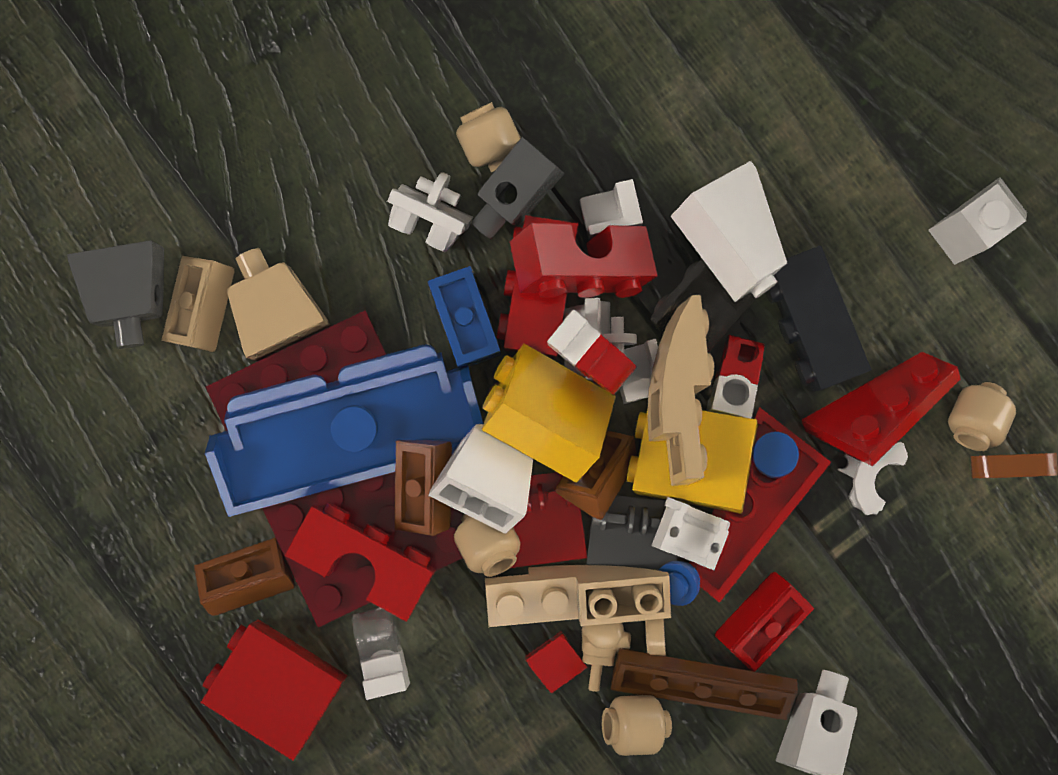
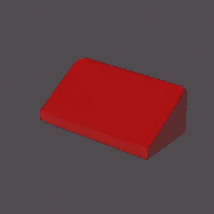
M772 572L716 631L715 637L751 671L755 672L814 608L788 581L777 572Z

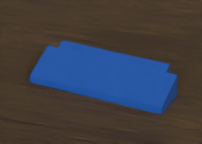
M425 344L344 366L339 371L338 381L326 384L323 377L310 375L232 397L228 402V411H226L224 418L228 431L210 435L205 450V456L228 517L395 472L397 440L450 441L453 454L462 439L476 424H484L469 366L466 365L447 371L442 352L437 353L434 347ZM350 405H359L367 408L374 415L377 422V434L373 442L366 449L358 452H349L341 449L336 445L331 436L330 429L333 418L341 409Z

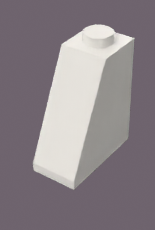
M751 161L691 193L671 215V218L734 302L750 292L757 298L778 282L773 275L785 266L787 261L757 169Z
M998 178L928 231L955 265L989 249L1026 222L1027 212L1003 180Z

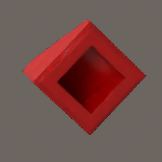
M562 630L525 656V661L550 693L556 691L587 668Z

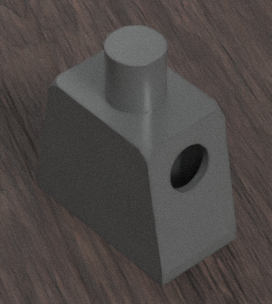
M521 137L479 190L477 195L486 202V205L471 223L489 239L494 237L506 221L519 226L524 221L525 215H529L565 173ZM511 187H516V200L511 204H507L504 199L506 191Z
M150 240L67 254L68 262L89 322L100 327L114 326L118 349L144 345L141 321L160 318L163 315L164 248Z

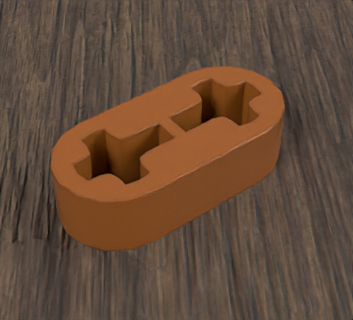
M1057 453L970 456L972 478L1058 475Z

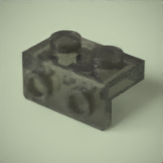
M701 259L689 266L682 282L671 294H667L659 300L650 320L660 335L663 336L666 326L677 307L690 296L701 295L702 309L707 311L709 318V330L706 335L707 353H709L756 298L750 292L734 302L704 260Z

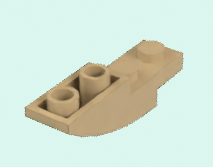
M701 295L690 296L675 310L658 346L651 373L648 394L649 441H666L671 486L689 485L704 478V471L707 468V452L705 446L700 444L698 428L702 421V407L700 401L695 399V394L711 385L714 375V361L712 355L707 353L706 335L709 330V318L707 311L702 309Z
M556 565L528 567V574L485 578L489 627L579 619L580 626L671 618L670 580L668 572L625 566Z

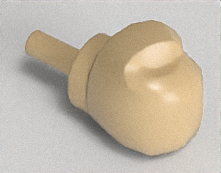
M623 623L582 626V661L592 665L588 686L590 691H599L603 666L614 665V657L618 654L619 648L630 649L631 634L624 631Z

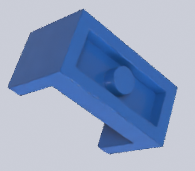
M468 266L429 280L428 284L457 366L459 368L466 365L470 367L500 356L501 351L471 267Z

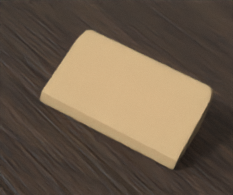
M182 256L161 341L209 352L216 350L228 301L227 288L231 286L234 276L233 267L212 260Z

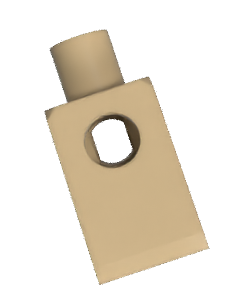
M260 248L248 250L236 257L237 264L245 280L227 288V294L246 358L254 361L259 360L330 326L316 302L291 267L285 262L278 263L269 268Z

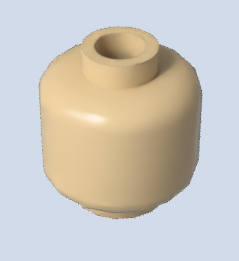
M492 102L460 117L463 124L459 126L456 132L469 163L474 167L488 165L491 172L498 168L521 139L508 110L504 107L494 108Z
M990 382L963 388L948 418L950 430L954 433V439L962 446L975 451H986L988 448L1001 445L1006 439L1016 415L1015 405L1006 396L1007 392L1001 386Z
M466 514L462 516V523L455 531L454 541L467 567L471 571L484 573L485 576L492 577L505 572L517 561L516 555L520 550V539L513 527L504 534Z
M652 695L619 696L612 701L609 708H605L603 711V738L605 743L612 745L615 752L619 755L656 754L663 747L665 738H669L671 735V716L667 710L662 709L660 702Z

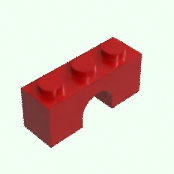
M531 223L510 241L520 293H539V296L542 298L556 297L564 293H578V296L581 298L594 297L602 293H615L616 297L619 298L639 294L642 291V286L658 276L646 226L609 225L586 243L588 255H586L575 242L571 224Z
M327 502L324 508L320 505L311 506L285 556L319 575L327 577L333 573L339 560L345 554L357 553L363 555L372 563L375 570V582L366 600L407 622L436 571L434 567L428 565L431 557L408 545L402 551L389 544L391 536L373 525L367 524L365 529L354 525L348 521L351 516L349 512L330 502Z

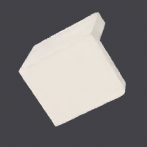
M633 179L615 183L614 190L582 197L580 200L589 241L609 225L642 226L643 224Z
M656 339L648 340L642 345L624 349V354L637 366L620 387L624 404L648 398L652 368L658 349Z

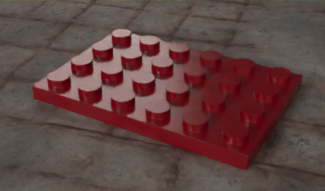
M362 311L205 387L225 430L228 431L224 418L226 411H228V402L234 396L310 375L323 377L326 384L338 381L339 371L344 366L384 356L387 353L368 313ZM395 472L262 508L284 556L311 506L320 505L324 508L326 503L330 502L349 512L351 516L348 521L354 525L365 529L366 525L370 524L388 533L391 536L388 543L404 551L408 545L431 557L428 565L434 567L436 571L463 558L454 541V534L462 523L463 513L452 507L450 528L444 532L431 536L395 530ZM357 553L345 554L339 560L333 573L327 577H323L285 556L318 628L370 603L366 598L375 582V570L372 563L363 555Z

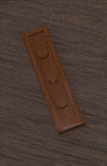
M619 648L612 674L611 690L638 695H652L655 698L787 720L798 693V682L794 678L667 656L650 655L649 653Z

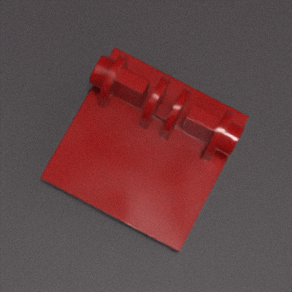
M554 472L531 476L525 517L513 527L520 539V550L516 555L517 561L511 568L587 558L581 509L556 493V487L563 478L562 474Z

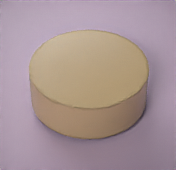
M664 619L645 620L647 653L650 655L666 656Z

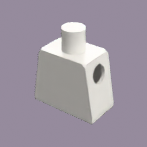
M476 424L459 443L432 486L428 496L506 534L525 517L533 458L482 431L483 424Z
M822 670L816 693H800L798 695L776 762L812 775H843L857 717V708L842 703L849 678L831 671ZM822 713H823V715H824V724H823V726L821 725V722H820V718H821Z

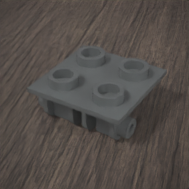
M617 495L602 520L594 517L591 518L587 565L625 566L658 571L666 563L677 561V555L651 546L665 512L666 506L664 505L666 501Z

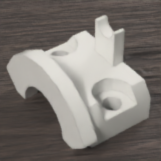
M897 442L873 467L847 454L844 455L847 459V465L837 470L854 478L853 488L848 497L852 505L862 510L865 515H877L883 509L886 502L879 497L875 490L876 474L888 464L904 466L908 458V452H906L904 443Z
M667 497L664 505L666 509L651 546L715 570L729 533L730 522Z

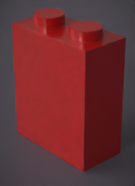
M258 619L249 624L248 627L240 625L227 645V648L232 653L224 666L217 663L205 679L203 687L208 689L200 703L293 761L303 749L348 675Z

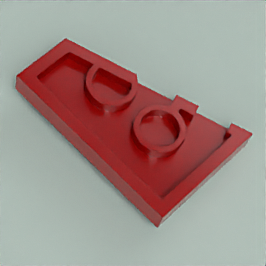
M920 352L801 421L805 432L873 467L961 380L959 370L955 365Z

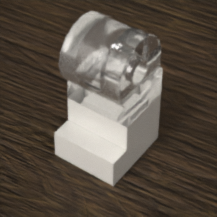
M382 608L353 614V630L364 677L363 687L366 700L406 691L410 680L393 615Z

